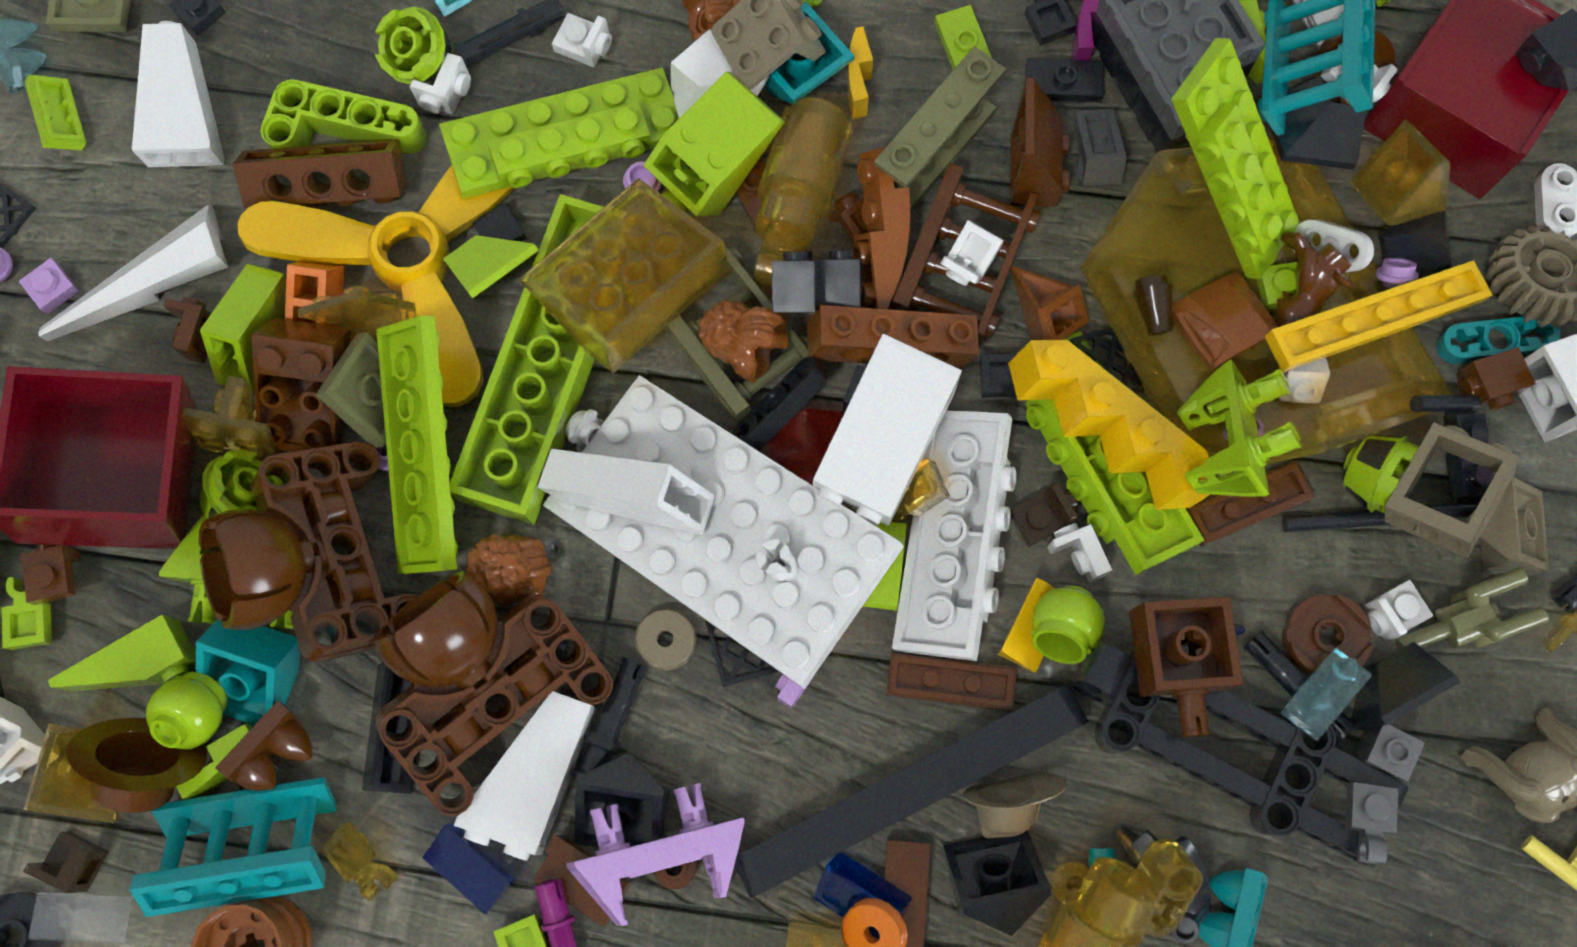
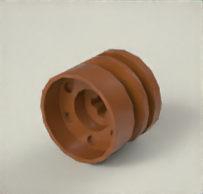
M273 896L232 903L210 913L197 927L190 947H258L257 940L262 939L265 946L261 947H311V928L305 913L292 900L282 896Z

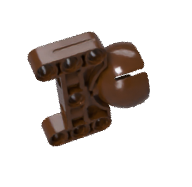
M351 442L267 457L261 463L251 484L258 511L252 509L227 510L214 514L203 521L199 530V547L202 550H208L217 546L221 547L220 549L204 553L200 558V567L210 606L215 617L222 621L223 628L232 630L257 629L272 623L289 610L293 612L290 618L298 641V649L307 660L324 662L376 649L374 636L378 630L386 625L389 627L390 618L416 598L417 595L403 594L384 598L351 492L364 488L380 464V456L371 444ZM349 462L358 463L364 471L355 470ZM314 468L319 470L325 478L314 477L308 469ZM266 476H276L282 480L284 485H274L268 481ZM332 544H340L345 547L348 555L336 553L332 548ZM356 621H363L370 625L372 634L367 635L359 631ZM320 630L327 633L331 639V644L324 645L319 643L315 639L313 631Z
M465 571L454 573L449 578V581H439L425 590L390 618L389 627L386 625L380 628L374 636L376 650L384 664L397 676L414 684L379 710L376 718L379 736L436 809L448 816H455L465 812L473 800L472 787L465 773L458 765L559 686L566 683L579 699L590 705L600 704L605 701L613 689V680L609 672L561 608L551 599L541 594L530 595L498 620L494 602L487 589L474 576ZM538 606H548L550 616L545 624L541 626L531 625L530 615L532 611ZM565 639H572L574 641L573 653L564 659L557 658V645ZM593 672L598 673L599 681L597 686L590 691H582L581 682L585 675ZM498 693L506 695V703L501 710L497 712L485 710L486 701L490 696ZM402 715L410 719L408 728L400 734L389 733L386 730L387 722L394 716ZM430 749L436 752L435 760L428 766L419 767L413 763L414 756L421 750ZM454 782L462 785L461 792L457 797L453 799L440 797L441 789L445 785Z

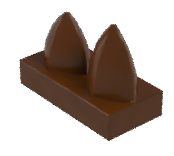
M277 701L215 769L240 789L243 787L256 791L274 789L276 786V772L270 759L272 755L276 754L280 757L297 761L311 760L313 757L311 742L301 725L302 722Z

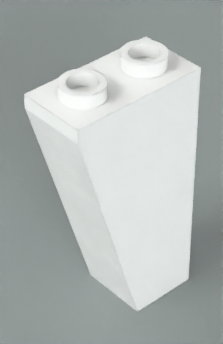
M554 691L549 694L473 795L470 807L457 816L454 826L466 830L463 838L488 846L490 839L506 845L504 853L528 861L530 854L543 855L572 778L569 775L570 771L575 769L585 744L583 739L589 733L597 708Z

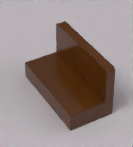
M555 835L546 849L549 855L534 876V881L540 884L546 880L561 878L566 903L599 925H606L610 920L609 916L578 882L566 865V863L594 855L565 836ZM627 877L619 879L623 898L633 883Z

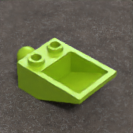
M726 71L663 134L643 165L668 189V191L661 193L656 201L657 213L666 221L673 222L681 219L687 208L696 216L720 215L785 123L783 119L731 72Z

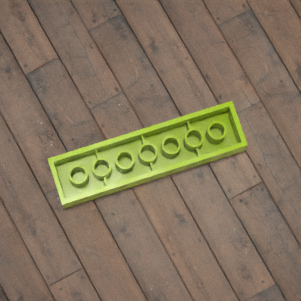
M562 194L559 195L450 480V494L458 502L535 525L546 492L538 488L550 450H562L564 446L566 425L569 419L576 413L641 236L635 216Z

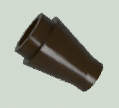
M1152 275L1135 280L1136 290L1132 291L1147 327L1148 336L1172 332L1173 284L1168 283L1167 275Z

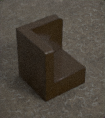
M60 832L44 862L27 863L23 872L65 893L87 892L109 851L72 833Z

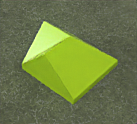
M475 235L443 258V260L473 299L539 250L533 243Z

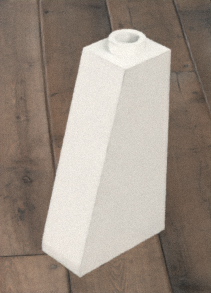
M161 21L158 24H143L132 151L148 167L224 165L225 158L196 42L181 23Z
M557 449L550 450L538 484L539 489L564 503L699 535L704 533L715 498L714 494L670 464Z

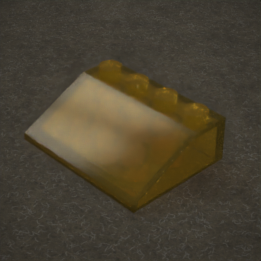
M638 178L525 273L520 280L588 354L614 374L729 271L722 239Z

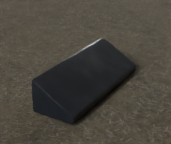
M380 663L377 669L362 790L412 794L414 780L382 742L377 729L376 718L379 710L414 684L397 676L384 663ZM402 715L394 716L387 722L386 730L389 733L400 734L408 728L410 719ZM417 754L414 756V759H413V763H414L415 765H416Z

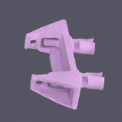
M701 783L689 786L690 798L685 787L673 790L674 794H676L683 828L679 829L680 834L630 846V843H625L617 809L618 804L606 807L607 822L601 808L590 811V815H592L599 850L595 851L596 856L569 862L566 865L568 870L616 926L628 925L622 904L623 896L619 880L621 878H634L703 859L706 873L710 877L714 893L713 897H726L743 832L744 818L713 824V821L708 822L701 792Z

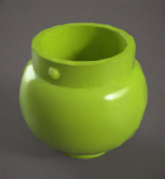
M1066 586L1052 589L1040 598L1033 610V630L1031 631L1033 645L1043 656L1055 662L1063 664L1080 663L1086 658L1087 654L1091 653L1095 643L1099 642L1104 634V611L1092 594L1084 588Z
M188 672L164 683L156 689L146 706V721L152 737L162 746L191 750L207 743L222 723L223 712L227 708V696L217 681L199 672Z

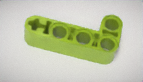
M291 79L281 82L274 90L260 131L263 140L270 148L309 146L313 133L316 132L354 142L398 139L401 153L413 154L423 149L428 137L417 113L407 105ZM301 101L299 105L293 107L294 104ZM338 110L335 114L328 116L332 111ZM375 118L371 123L364 124L368 119ZM289 135L286 140L280 142L284 136Z

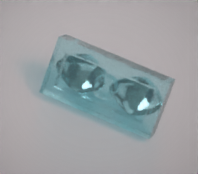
M0 19V78L9 94L25 90L23 77L32 74L40 68L46 55L31 49L10 48L29 38L36 30L37 24L16 19Z
M1335 648L1287 703L1281 714L1318 741L1369 681L1372 674L1357 664L1355 658H1349Z

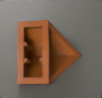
M1014 266L1010 267L1030 341L1065 340L1089 322L1080 284L1070 285Z

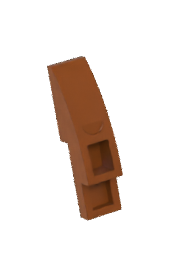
M885 148L860 153V161L857 166V175L860 183L863 185L864 194L861 210L862 218L867 225L868 233L853 235L854 243L851 251H853V259H863V308L888 309L902 275L910 233L909 187L906 189L895 188L894 180L874 166L875 159Z

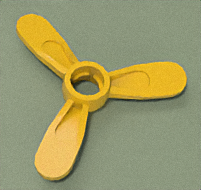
M451 165L419 212L399 211L385 216L375 226L325 210L276 201L259 202L250 206L241 214L237 223L238 235L247 250L257 255L321 264L372 265L376 276L391 290L402 294L406 320L417 316H435L436 330L439 334V370L443 377V388L441 390L443 406L459 407L469 403L478 395L483 385V368L467 325L441 283L449 268L443 258L449 255L448 242L472 226V222L496 208L515 188L507 187L462 199ZM407 237H420L429 243L431 250L429 256L415 266L396 267L388 259L389 249L396 242Z

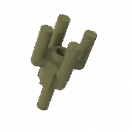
M1518 567L1455 593L1451 597V604L1438 608L1435 611L1436 624L1397 638L1395 643L1399 650L1413 641L1422 648L1445 639L1452 648H1458L1472 643L1477 648H1482L1549 622V617L1546 610L1539 606L1501 621L1500 611L1490 598L1528 582L1525 570Z

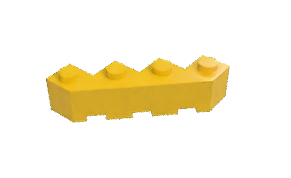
M1031 340L1008 363L1018 401L1054 399L1063 436H1100L1109 472H1145L1156 510L1191 508L1210 495L1196 493L1185 477V472L1191 471L1205 463V460L1209 458L1207 450L1070 341ZM1204 476V477H1199L1198 479H1199V480H1205V479H1207L1208 477Z

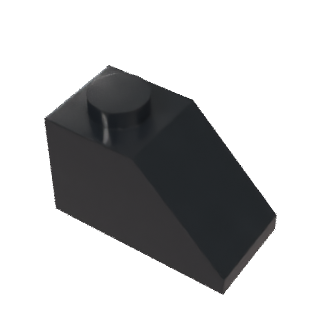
M1573 8L1534 31L1515 53L1524 70L1532 74L1542 86L1577 92V12Z

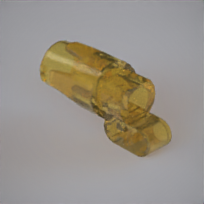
M799 99L791 107H786L783 110L781 119L785 123L774 137L757 189L761 205L754 226L763 242L754 271L753 281L756 284L772 287V261L782 260L783 252L806 251L807 246L811 244L818 220L826 217L831 208L853 129L851 121H848L845 113L833 103L823 99Z
M1162 839L1152 844L1144 854L1137 869L1113 858H1097L1080 888L1074 887L1065 895L1038 947H1139L1146 933L1152 937L1166 936L1180 924L1203 882L1202 873L1181 845L1174 839Z

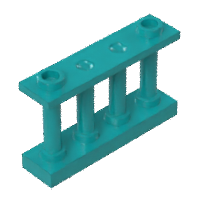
M1269 0L1268 10L1264 11L1267 31L1262 99L1258 100V112L1261 120L1264 123L1268 122L1277 136L1285 134L1286 112L1335 97L1347 98L1356 113L1373 108L1376 0H1306L1288 7L1283 0ZM1344 4V13L1339 15V19L1291 34V22ZM1343 34V43L1338 45V49L1289 64L1290 51ZM1342 65V74L1338 75L1335 81L1287 95L1288 81Z
M325 777L279 784L274 789L256 791L248 789L168 802L162 807L152 810L153 816L167 838L159 869L155 872L133 875L129 888L145 917L324 888L326 872L314 847L310 846L315 815L336 812L337 803ZM296 818L291 849L266 853L272 822ZM253 825L247 856L222 860L229 829ZM210 832L203 863L178 868L186 836Z

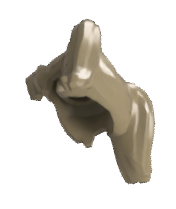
M1544 707L1535 718L1537 728L1546 741L1528 743L1512 753L1505 761H1502L1488 750L1476 746L1465 749L1461 757L1467 767L1472 766L1481 769L1492 782L1502 789L1515 803V809L1522 816L1539 823H1552L1559 819L1561 812L1572 810L1577 805V730L1558 720L1553 710Z

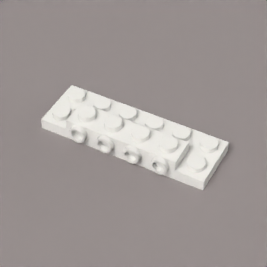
M946 410L922 458L892 649L897 652L977 661L983 622L988 623L989 613H995L999 604V591L997 588H993L995 572H1001L1005 562V551L1003 547H999L1001 531H1008L1011 520L1010 508L1005 506L1006 492H1013L1016 485L1015 467H1010L1011 462L1007 459L1012 417L1008 413Z

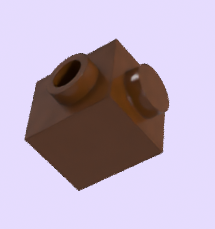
M1519 347L1473 361L1456 373L1459 379L1458 386L1461 394L1477 395L1481 400L1479 408L1489 405L1491 411L1516 402L1515 396L1536 384Z

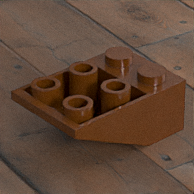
M271 318L251 334L258 447L295 452L340 444L344 421L320 400L316 393L351 343V329Z

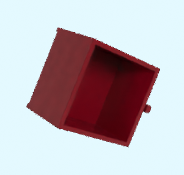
M1448 0L1427 28L1395 78L1391 81V87L1387 93L1378 100L1365 119L1363 129L1480 200L1528 154L1569 91L1540 85L1532 74L1524 70L1519 58L1515 55L1534 31L1558 18L1561 14L1537 0Z
M7 366L0 408V529L16 544L176 549L186 536L197 425L200 413L183 377L176 375Z

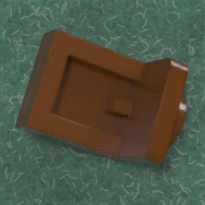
M38 545L36 547L37 551L20 554L26 603L37 605L76 595L72 562L80 561V553L64 545Z

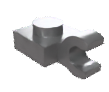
M1356 782L1347 784L1346 828L1359 830L1357 862L1377 864V862L1386 863L1387 844L1383 834H1397V788Z

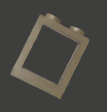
M1433 422L1385 506V522L1468 558L1513 479L1519 456L1512 454L1511 450L1499 443H1484L1474 439L1459 427L1452 425L1444 427ZM1436 448L1497 472L1468 524L1408 499Z

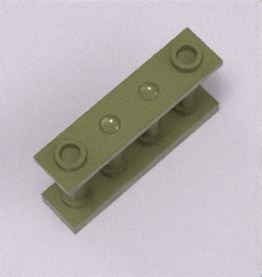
M975 46L874 161V166L894 180L895 188L906 189L909 187L910 213L946 172L948 164L954 163L995 115L997 107L984 97L1005 74L1006 68Z
M718 237L712 241L717 260L671 293L668 290L662 293L655 283L645 288L641 293L646 307L738 425L750 412L748 403L752 401V395L792 366L808 357V339L804 335L798 337L786 323L785 328L790 341L788 350L770 362V367L765 374L758 378L755 383L745 380L743 383L737 381L733 384L729 380L725 372L728 370L727 365L730 363H724L721 358L713 357L711 353L709 354L701 343L699 338L701 330L699 321L702 317L695 322L690 320L685 323L677 313L681 310L680 305L725 273H728L741 289L726 300L739 301L745 305L751 302L754 307L759 306L760 308H773V305L742 267L745 265V262L733 245L727 248Z

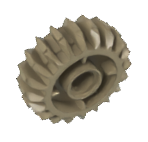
M1533 225L1526 230L1518 228L1514 233L1507 236L1505 240L1502 239L1489 257V262L1487 263L1489 269L1485 277L1491 281L1490 291L1499 294L1497 304H1507L1511 308L1510 315L1516 312L1523 315L1524 323L1534 319L1541 328L1547 324L1559 328L1566 323L1571 325L1577 321V239L1573 241L1568 239L1564 230L1555 234L1549 226L1539 230Z

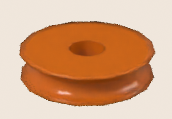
M865 898L855 903L843 917L841 930L843 941L847 947H906L908 938L906 924L900 913L888 902L878 898ZM869 927L876 928L880 938L873 937Z

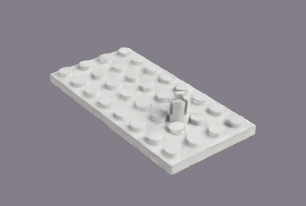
M640 375L582 453L670 464L715 495L703 535L564 503L551 495L543 504L555 515L804 689L904 548L900 541L842 504L839 507L818 498L819 490Z

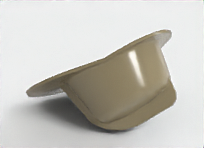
M1032 773L996 783L974 785L967 788L963 795L967 802L976 806L980 832L984 837H1012L1029 830L1038 819L1041 803L1063 793L1067 787V782L1065 778L1058 774Z

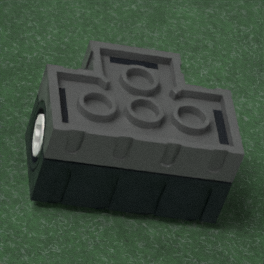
M1100 0L1092 22L1094 47L1096 46L1099 51V57L1109 74L1116 80L1118 89L1127 105L1137 116L1136 120L1148 141L1151 140L1155 147L1154 151L1160 161L1191 148L1171 98L1214 39H1231L1245 78H1247L1265 46L1264 41L1238 0Z

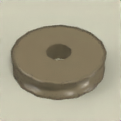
M670 608L655 609L645 615L637 625L634 635L635 649L641 660L651 668L661 671L676 670L685 665L693 656L697 644L696 630L690 619L679 610ZM664 632H669L673 635V642L668 647H662L658 643L659 636Z

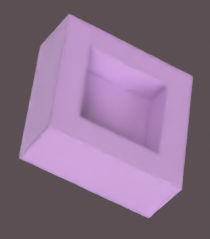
M49 258L19 280V283L35 304L47 315L80 291L60 264L53 258Z
M782 674L775 686L781 690L777 696L778 701L791 710L805 691L804 688L784 674Z

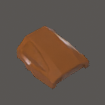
M1238 272L1222 277L1172 304L1171 319L1185 342L1196 351L1211 372L1217 370L1233 357L1238 358L1243 352L1255 349L1262 342L1266 341L1264 336L1269 331L1278 328L1272 316Z

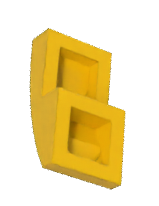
M863 26L855 29L850 46V51L854 55V60L848 64V99L852 119L867 116L869 97L864 81L872 79L873 57Z

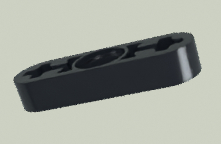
M813 357L804 358L740 421L732 435L760 451L820 391L828 378V371Z

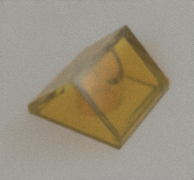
M1405 119L1350 183L1386 224L1394 226L1446 210L1450 161L1411 122Z
M54 723L48 724L24 811L114 823L117 811L108 809L93 799L90 793L91 781L76 773L67 760L66 749L70 740L85 728Z

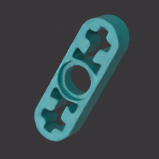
M1523 317L1459 323L1452 325L1438 337L1436 349L1439 356L1451 364L1471 363L1517 347L1520 348L1523 357H1526L1544 345L1558 341L1560 339V329L1553 327L1551 324L1541 328L1534 319L1524 323ZM1533 329H1535L1536 333H1543L1544 335L1542 341L1538 337H1527L1520 341L1521 336L1528 334ZM1491 330L1500 331L1505 335L1507 339L1505 349H1498L1490 343L1488 334ZM1455 337L1458 342H1469L1475 338V343L1469 344L1462 350L1457 345L1452 346L1450 341Z

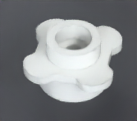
M593 409L578 411L569 419L565 428V435L569 442L572 444L576 443V450L582 453L584 448L589 446L590 440L596 432L600 431L604 421L597 418V411Z

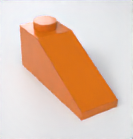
M303 261L287 264L285 320L337 327L343 304L345 265Z

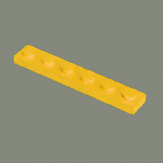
M1473 260L1272 329L1264 337L1281 371L1286 372L1482 303L1493 296Z

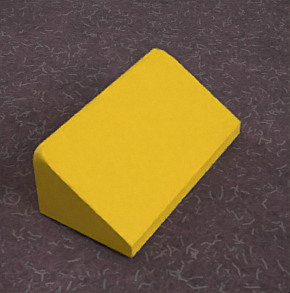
M1038 577L1033 580L997 654L1033 673L1037 672L1044 657L1033 645V636L1031 634L1033 630V610L1046 592L1055 589Z

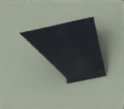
M1436 192L1378 235L1383 260L1386 258H1403L1417 264L1416 272L1419 274L1418 278L1453 268L1444 193Z

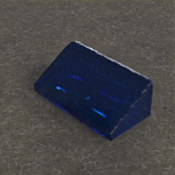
M446 824L422 858L482 913L487 915L514 883L515 879L472 841L463 838L464 834L453 824Z
M838 853L826 864L813 896L814 900L843 918L855 903L865 898H878L890 903L903 918L912 900L909 894L844 853ZM869 927L871 935L875 938H880L878 930L874 927Z

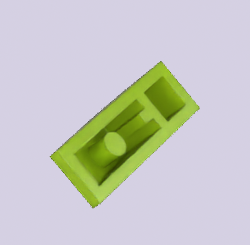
M162 614L47 681L51 688L71 692L164 684L175 679L177 676L188 673V669L196 665V652L180 620Z

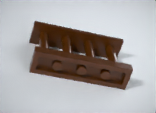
M949 163L893 299L892 310L909 311L910 308L917 310L918 307L935 313L977 316L978 345L980 348L984 335L992 338L1000 315L993 312L1024 232L1033 233L1041 211L1034 209L1038 194L1032 192L1025 209H1021L966 189L967 185L961 183L964 168ZM960 204L1018 224L1011 244L1003 242L996 256L1005 259L998 278L985 274L980 283L974 284L969 281L967 284L991 293L984 313L925 292V287L920 286L924 273L932 275L934 272L948 277L946 275L948 268L940 264L943 258L939 257V253L935 252L934 248L938 239L945 241L946 238L956 241L964 228L952 223L953 218L947 217L952 205L959 207Z

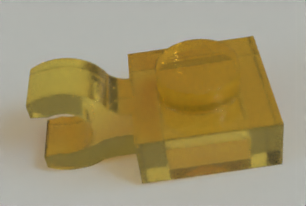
M926 458L920 462L892 518L893 522L899 523L905 520L909 514L919 517L950 496L935 461Z
M350 821L338 828L321 850L347 884L355 880L362 896L368 901H372L381 891L374 883V880L380 881L386 890L391 888L397 880L395 872L390 867L372 862L376 853L371 848L368 839L359 833Z

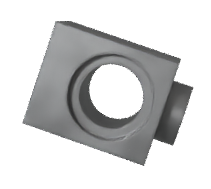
M1387 724L1364 729L1352 756L1405 783L1411 777L1425 742Z

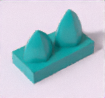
M1246 868L1245 871H1224L1210 878V887L1217 898L1228 907L1236 910L1235 914L1224 912L1208 913L1205 921L1200 925L1199 937L1210 947H1253L1269 877L1265 873Z

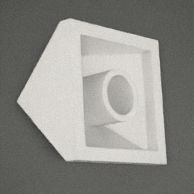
M712 29L704 33L671 62V91L679 118L726 71L731 72L736 77L713 37ZM769 76L755 88L750 89L756 96L760 93Z

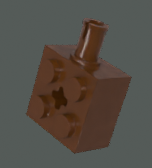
M1230 597L1143 602L1129 611L1140 697L1172 695V698H1177L1182 730L1181 737L1211 735L1208 727L1204 695H1208V692L1227 691L1243 685ZM1181 645L1188 646L1189 653H1187L1186 650H1183Z

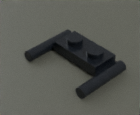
M1420 395L1411 398L1409 405L1413 412H1445V416H1443L1444 427L1447 425L1459 427L1466 431L1470 437L1488 443L1489 430L1486 424V414L1476 413V410L1481 405V400L1477 395ZM1447 452L1450 491L1453 502L1424 505L1455 519L1468 518L1479 505L1493 480V471Z

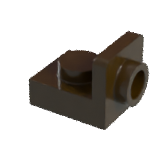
M1058 482L1050 485L1047 491L1010 509L1011 517L1028 548L1053 536L1054 532L1073 524L1078 518L1076 514L1078 505L1075 498L1068 489L1063 490Z

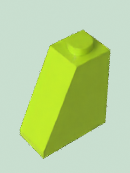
M246 264L200 329L217 384L254 394L251 334L271 318L284 319L286 280L283 273Z

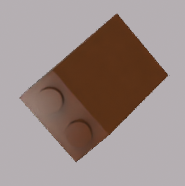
M1026 78L1010 134V205L1026 206L1032 192L1038 194L1035 206L1057 207L1061 194L1067 193L1069 187V170L1063 169V157L1068 155L1069 134L1062 133V117L1034 78Z

